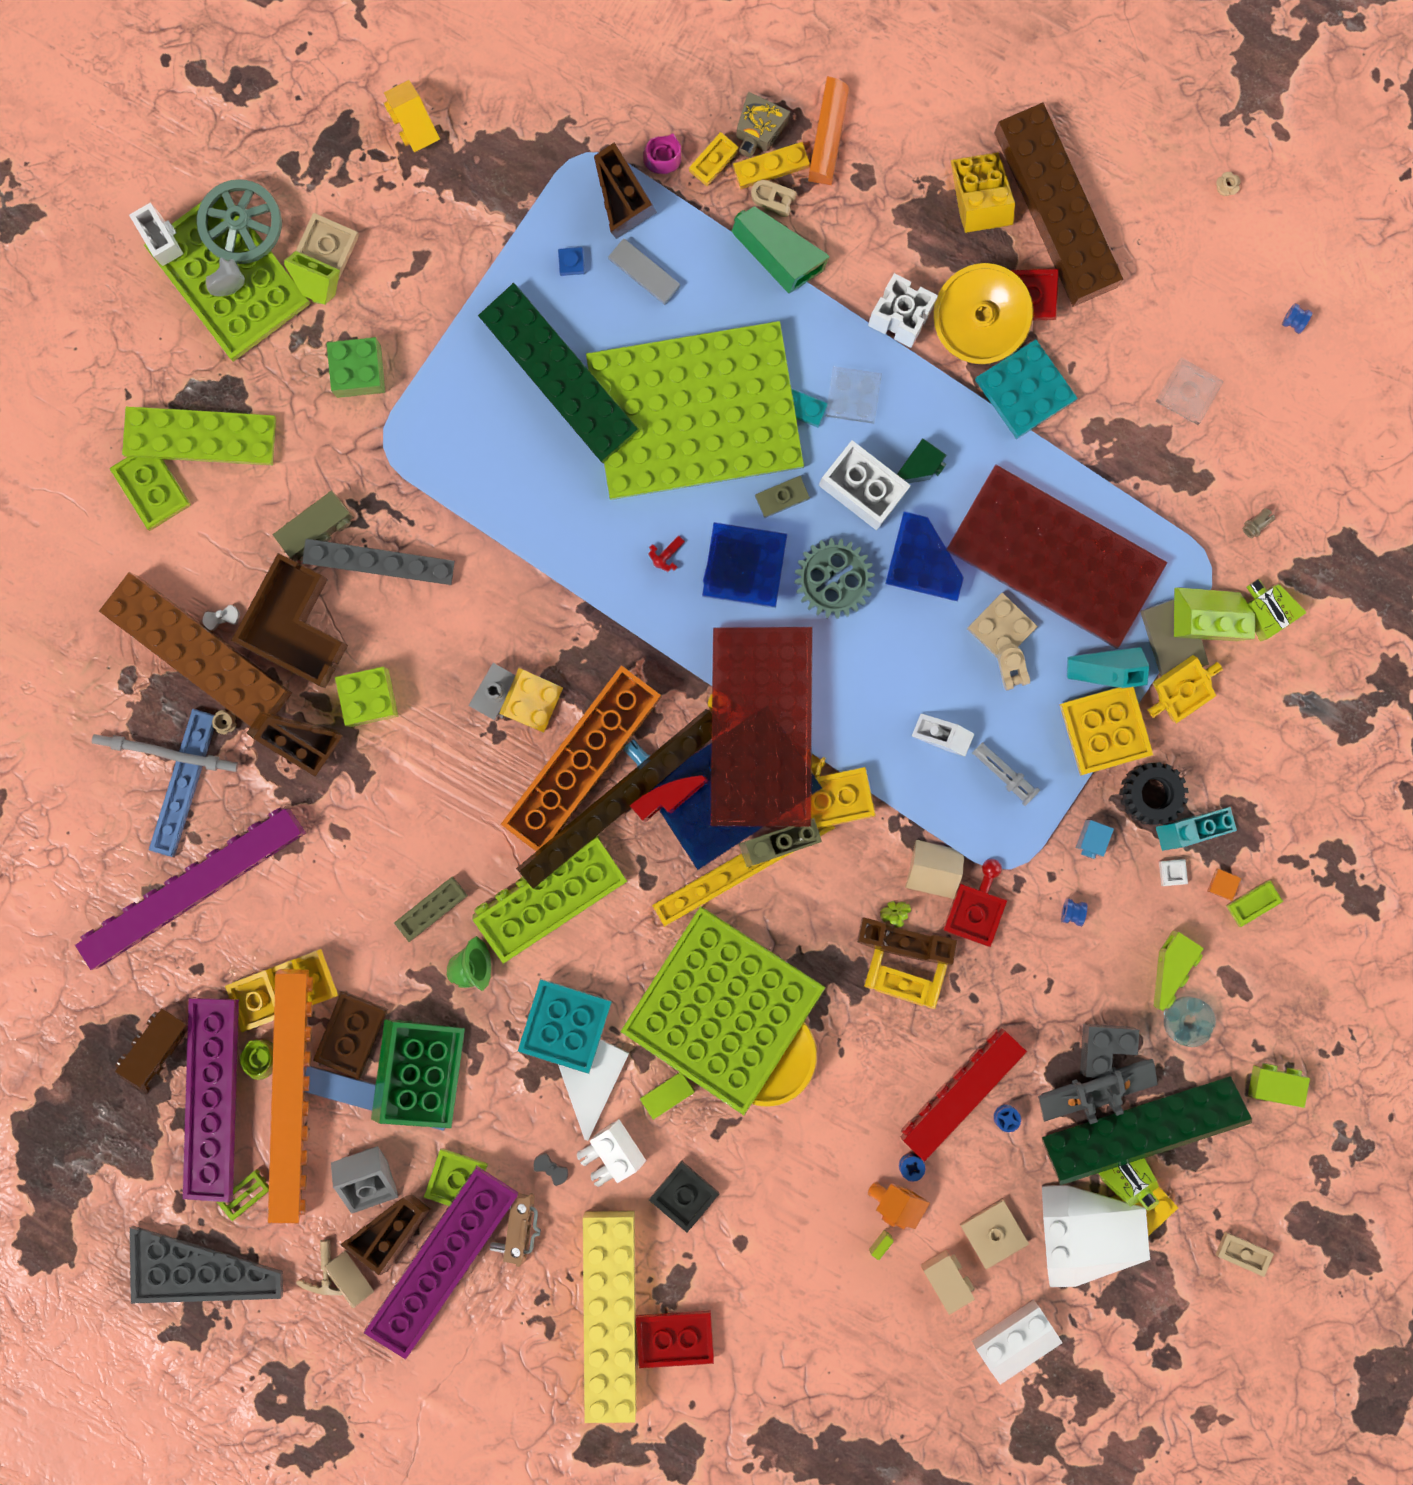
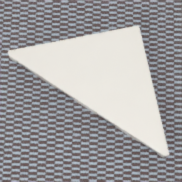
M601 1039L589 1074L558 1064L583 1137L587 1141L629 1055V1052Z

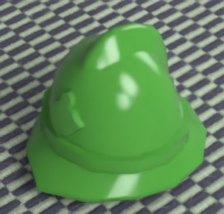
M477 936L469 940L466 948L454 955L447 966L448 980L460 988L475 986L483 991L489 985L491 978L490 953L486 944Z

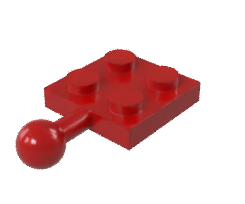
M1058 269L1010 270L1023 281L1030 293L1033 304V320H1056Z
M988 859L983 863L982 872L984 877L979 890L961 883L959 884L943 927L944 931L991 947L1007 904V900L988 894L993 879L998 877L1002 871V866L998 860Z

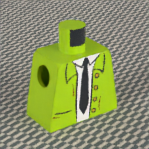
M1257 579L1246 587L1254 598L1248 604L1255 613V632L1260 642L1269 639L1306 614V611L1279 584L1267 590L1260 579Z
M1145 1158L1098 1173L1101 1180L1130 1207L1140 1201L1145 1209L1149 1211L1159 1204L1158 1199L1152 1193L1159 1185Z

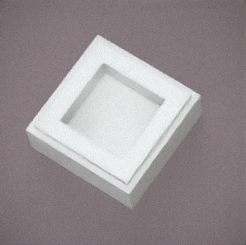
M1186 859L1159 861L1161 886L1188 884Z

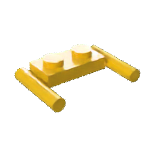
M874 950L865 987L920 1006L924 1005L928 1008L936 1009L948 965L938 963L933 982L882 966L881 962L884 951Z

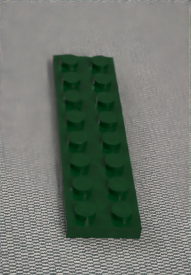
M514 282L478 315L600 462L604 463L612 454L617 452L640 431Z
M1231 1076L1124 1110V1114L1118 1116L1112 1114L1097 1119L1098 1122L1093 1124L1087 1122L1042 1137V1142L1060 1185L1251 1124L1252 1117Z

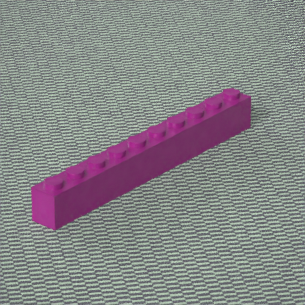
M281 807L268 814L270 818L265 822L261 823V821H258L247 828L249 832L242 837L238 834L227 841L228 846L222 850L216 848L206 855L207 859L199 864L197 861L186 867V873L178 877L175 875L164 882L165 887L159 891L153 889L143 896L145 900L139 904L134 902L123 908V914L119 917L112 916L101 923L103 927L96 932L92 929L80 937L82 941L77 943L75 947L89 969H99L305 835L306 832L292 810H282Z

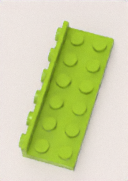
M597 835L534 889L521 877L515 882L516 886L508 890L505 888L495 895L496 899L489 904L484 902L474 909L475 913L472 920L504 964L626 883L627 879Z

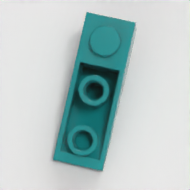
M1142 647L1067 657L1068 679L1119 688L1148 685L1149 664Z
M1231 807L1156 827L1162 851L1186 847L1237 831Z

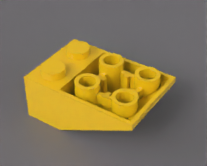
M999 152L951 160L959 214L965 233L1013 225L1015 201Z

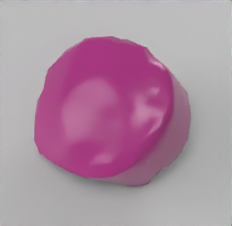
M673 133L669 136L652 138L647 142L643 151V163L651 172L668 174L679 168L681 164V145Z

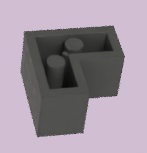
M1083 1023L1080 1073L1085 1077L1102 1078L1111 1075L1113 1054L1138 1055L1139 1030L1128 1026Z

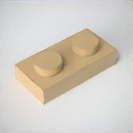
M1224 1232L1215 1255L1265 1277L1274 1253Z

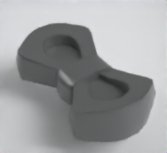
M547 1153L540 1154L535 1158L533 1164L534 1171L545 1172L551 1176L555 1186L561 1185L567 1180L568 1169L557 1166L556 1163L551 1161Z

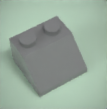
M378 1146L331 1162L333 1188L351 1214L398 1198V1192L387 1159Z

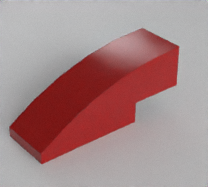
M702 775L672 781L643 795L632 803L630 807L642 821L647 822L663 807L669 813L674 812L704 786L708 779Z

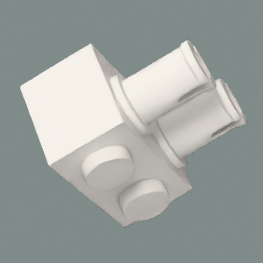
M619 1119L600 1130L590 1140L591 1145L577 1152L578 1160L585 1157L580 1162L583 1166L588 1165L598 1157L604 1162L605 1166L591 1173L592 1181L597 1178L599 1179L594 1183L597 1187L602 1186V1184L612 1178L617 1183L636 1173L646 1162V1159Z

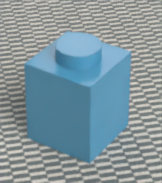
M1085 820L1075 848L1082 850L1081 855L1091 859H1095L1096 856L1104 857L1114 829L1092 820Z

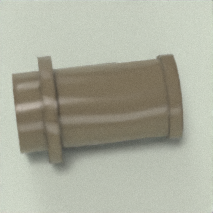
M1264 508L1251 521L1247 520L1244 523L1243 532L1249 538L1258 537L1260 531L1275 520V516L1271 515L1269 517L1272 512Z

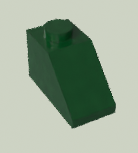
M922 438L897 475L907 483L930 480L934 474L939 476L946 466L943 460L947 455Z

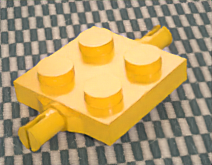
M1190 656L1153 682L1159 695V702L1148 709L1149 714L1154 718L1166 710L1171 720L1177 724L1216 697L1211 678L1220 671H1223L1222 666L1215 662V664L1205 670L1196 656Z

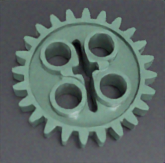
M830 538L829 544L826 546L821 540L819 542V549L811 545L812 554L804 552L803 556L806 561L799 560L797 563L803 569L795 570V574L801 576V578L794 581V584L801 585V588L796 593H804L805 596L802 598L801 603L809 601L808 610L816 607L817 616L822 611H825L827 619L831 612L835 614L836 619H839L840 612L843 611L844 615L849 617L850 608L854 612H858L857 603L864 606L866 602L862 597L871 596V593L866 588L874 587V583L869 582L868 579L873 578L875 573H870L867 570L873 565L872 563H864L868 557L867 554L861 557L858 555L861 547H858L856 550L851 549L853 542L843 546V539H840L838 545H835L833 539ZM840 556L844 561V565L842 567H834L831 563V558ZM850 565L853 567L852 570L840 576L839 584L834 581L820 592L816 591V588L829 581L831 573L833 576H836ZM813 570H820L824 575V579L816 582L811 578L810 573ZM854 576L858 580V586L854 588L848 587L845 583V578ZM834 590L838 595V599L834 602L828 601L825 598V592Z

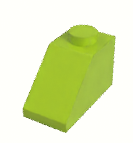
M295 251L285 259L284 265L303 296L310 298L315 303L326 305L336 295L340 274L339 269L298 251Z

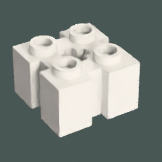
M894 273L885 288L883 298L880 297L871 314L868 326L883 334H886L889 330L895 333V340L912 348L922 325L925 324L933 310L938 295L922 287L916 291L910 288L911 281Z

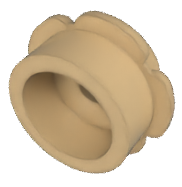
M1225 172L1217 179V190L1223 196L1234 195L1239 191L1241 181L1232 172Z
M218 711L212 720L213 728L220 734L232 732L236 727L235 715L230 711Z

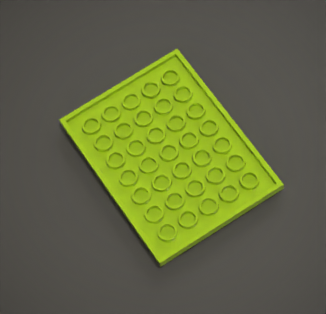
M780 321L586 354L588 370L640 430L604 462L610 500L804 468Z

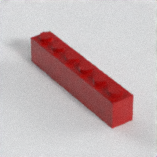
M1004 1029L994 1030L986 1039L988 1043L982 1050L978 1048L969 1057L971 1061L965 1068L961 1066L955 1071L952 1076L954 1078L948 1086L944 1084L935 1094L937 1098L931 1104L927 1102L919 1110L918 1114L920 1116L914 1122L909 1121L902 1128L901 1132L903 1134L900 1136L902 1141L924 1162L1027 1053Z

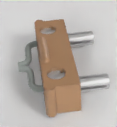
M518 1193L517 1198L510 1206L506 1244L496 1242L490 1244V1251L504 1253L503 1262L516 1264L517 1267H520L526 1261L527 1254L533 1251L535 1237L540 1236L541 1229L537 1227L538 1212L534 1208L535 1196L533 1193L529 1195ZM534 1212L533 1228L536 1231V1233H534L531 1237L530 1248L528 1250L532 1214Z

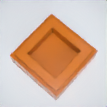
M1216 869L1207 892L1233 901L1241 878Z

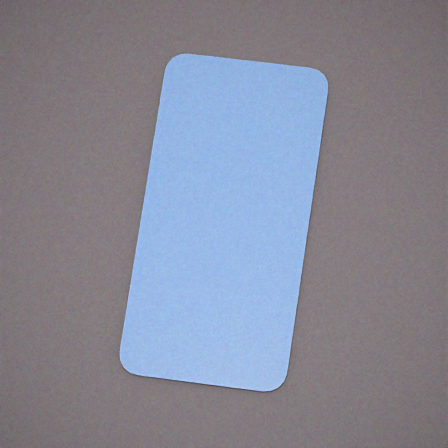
M586 152L569 159L555 172L391 410L383 428V449L389 464L404 480L718 691L726 694L734 702L804 749H810V753L819 759L825 757V763L837 771L844 772L866 767L871 794L972 862L983 865L988 859H996L1000 862L1002 869H1013L1028 863L1044 847L1092 775V773L1081 776L1079 774L1059 704L1118 688L1068 679L1067 657L1142 647L1149 664L1148 685L1134 687L1139 704L1159 674L1140 611L1173 599L1174 588L1177 587L1211 590L1212 566L1205 549L1190 535L1032 430L1016 440L991 403L887 334L869 327V322L810 283L806 282L788 294L730 230L630 164V168L657 213L616 239L610 232L608 215L594 160V155L599 152ZM623 238L680 284V288L665 305L608 259V256ZM582 247L585 274L560 276L558 249ZM514 282L587 369V353L780 321L791 389L828 403V406L818 428L796 419L804 468L610 500L604 463L600 462L478 315ZM922 438L947 455L943 460L946 466L939 476L934 474L930 480L908 483L911 485L877 531L818 486L821 478L852 440L895 474L899 472ZM801 476L810 499L764 518L755 494ZM677 536H680L685 543L666 561L668 565L673 562L678 568L675 571L671 569L669 572L656 568L648 555L651 551L649 547L653 544L658 549L655 553L659 556ZM830 538L833 539L835 545H838L840 539H843V546L853 542L852 550L861 547L858 555L860 557L868 555L864 563H872L873 566L867 571L875 573L873 578L868 579L869 582L874 583V587L866 588L871 593V596L862 597L866 604L863 606L857 603L858 612H854L850 608L849 617H846L843 611L840 612L839 619H836L835 614L832 612L827 619L825 611H822L817 616L816 607L808 610L810 602L801 603L802 598L805 596L804 593H796L801 588V585L794 584L796 579L801 578V576L795 574V570L803 569L797 564L798 561H806L803 553L808 552L812 554L811 545L819 549V542L821 540L827 546ZM840 556L831 558V563L834 567H842L844 565V561ZM851 565L846 567L836 576H833L831 573L829 581L816 588V591L820 592L834 581L839 584L840 576L852 570L853 567ZM813 570L810 573L811 578L816 582L824 579V575L820 570ZM854 576L845 578V583L848 587L854 588L858 586V580ZM834 590L825 592V598L828 601L834 602L838 599V595ZM1001 593L1009 598L1038 626L1019 645L1024 654L1030 684L1024 686L1019 684L1014 686V689L1008 691L1003 686L998 659L967 630L972 622ZM1010 671V675H1018V671ZM920 714L958 724L974 733L966 756L943 750L912 737ZM982 742L1017 774L1022 773L1024 779L1034 788L1040 789L1038 794L1026 806L1022 804L1023 801L1015 793L1006 790L1005 786L1007 784L972 754ZM987 756V758H988L992 763H994L1001 771H1003L993 760H991V759Z

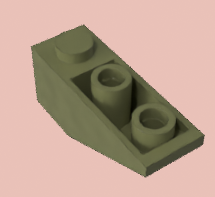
M813 818L739 843L746 867L812 846L822 842Z

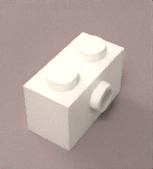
M151 203L129 215L153 257L162 266L184 254L173 236L176 234L175 229L169 220L164 221L159 211Z

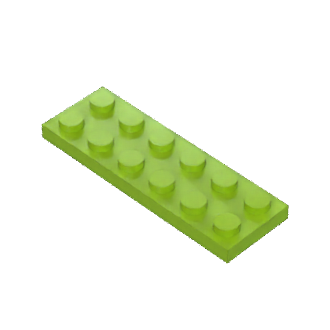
M126 406L122 455L135 458L273 466L276 417L275 415Z

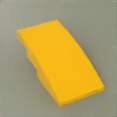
M321 949L225 986L229 999H239L238 1023L241 1032L274 1020L275 974L278 969L309 970V977H313V991L308 992V1002H312V1005L338 996Z

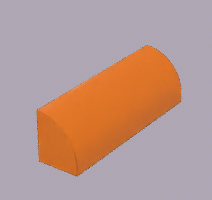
M829 76L826 78L808 177L810 182L832 185L849 94V87L846 83Z

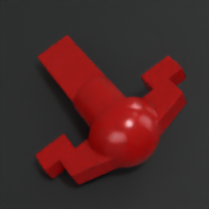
M677 536L659 556L655 553L658 549L652 544L649 547L651 551L648 555L653 561V565L666 572H669L671 569L675 571L678 567L673 562L668 565L666 561L685 541L680 536Z

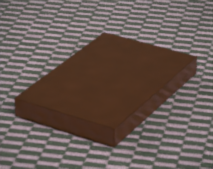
M341 991L313 1061L360 1079L388 1008L346 991Z

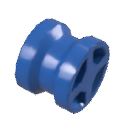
M1294 303L1287 312L1282 325L1285 327L1290 326L1294 328L1296 333L1300 334L1308 324L1313 312L1310 310L1304 311L1300 308L1299 304Z
M1066 899L1062 908L1061 922H1074L1076 926L1082 927L1087 915V903H1074L1072 899Z
M1004 1104L997 1107L994 1111V1122L1002 1131L1014 1132L1019 1128L1021 1116L1014 1107Z
M907 1153L899 1161V1170L906 1180L914 1182L924 1176L925 1164L917 1154Z

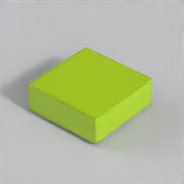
M883 1230L869 1248L871 1255L877 1260L882 1258L894 1241L891 1234L886 1230Z

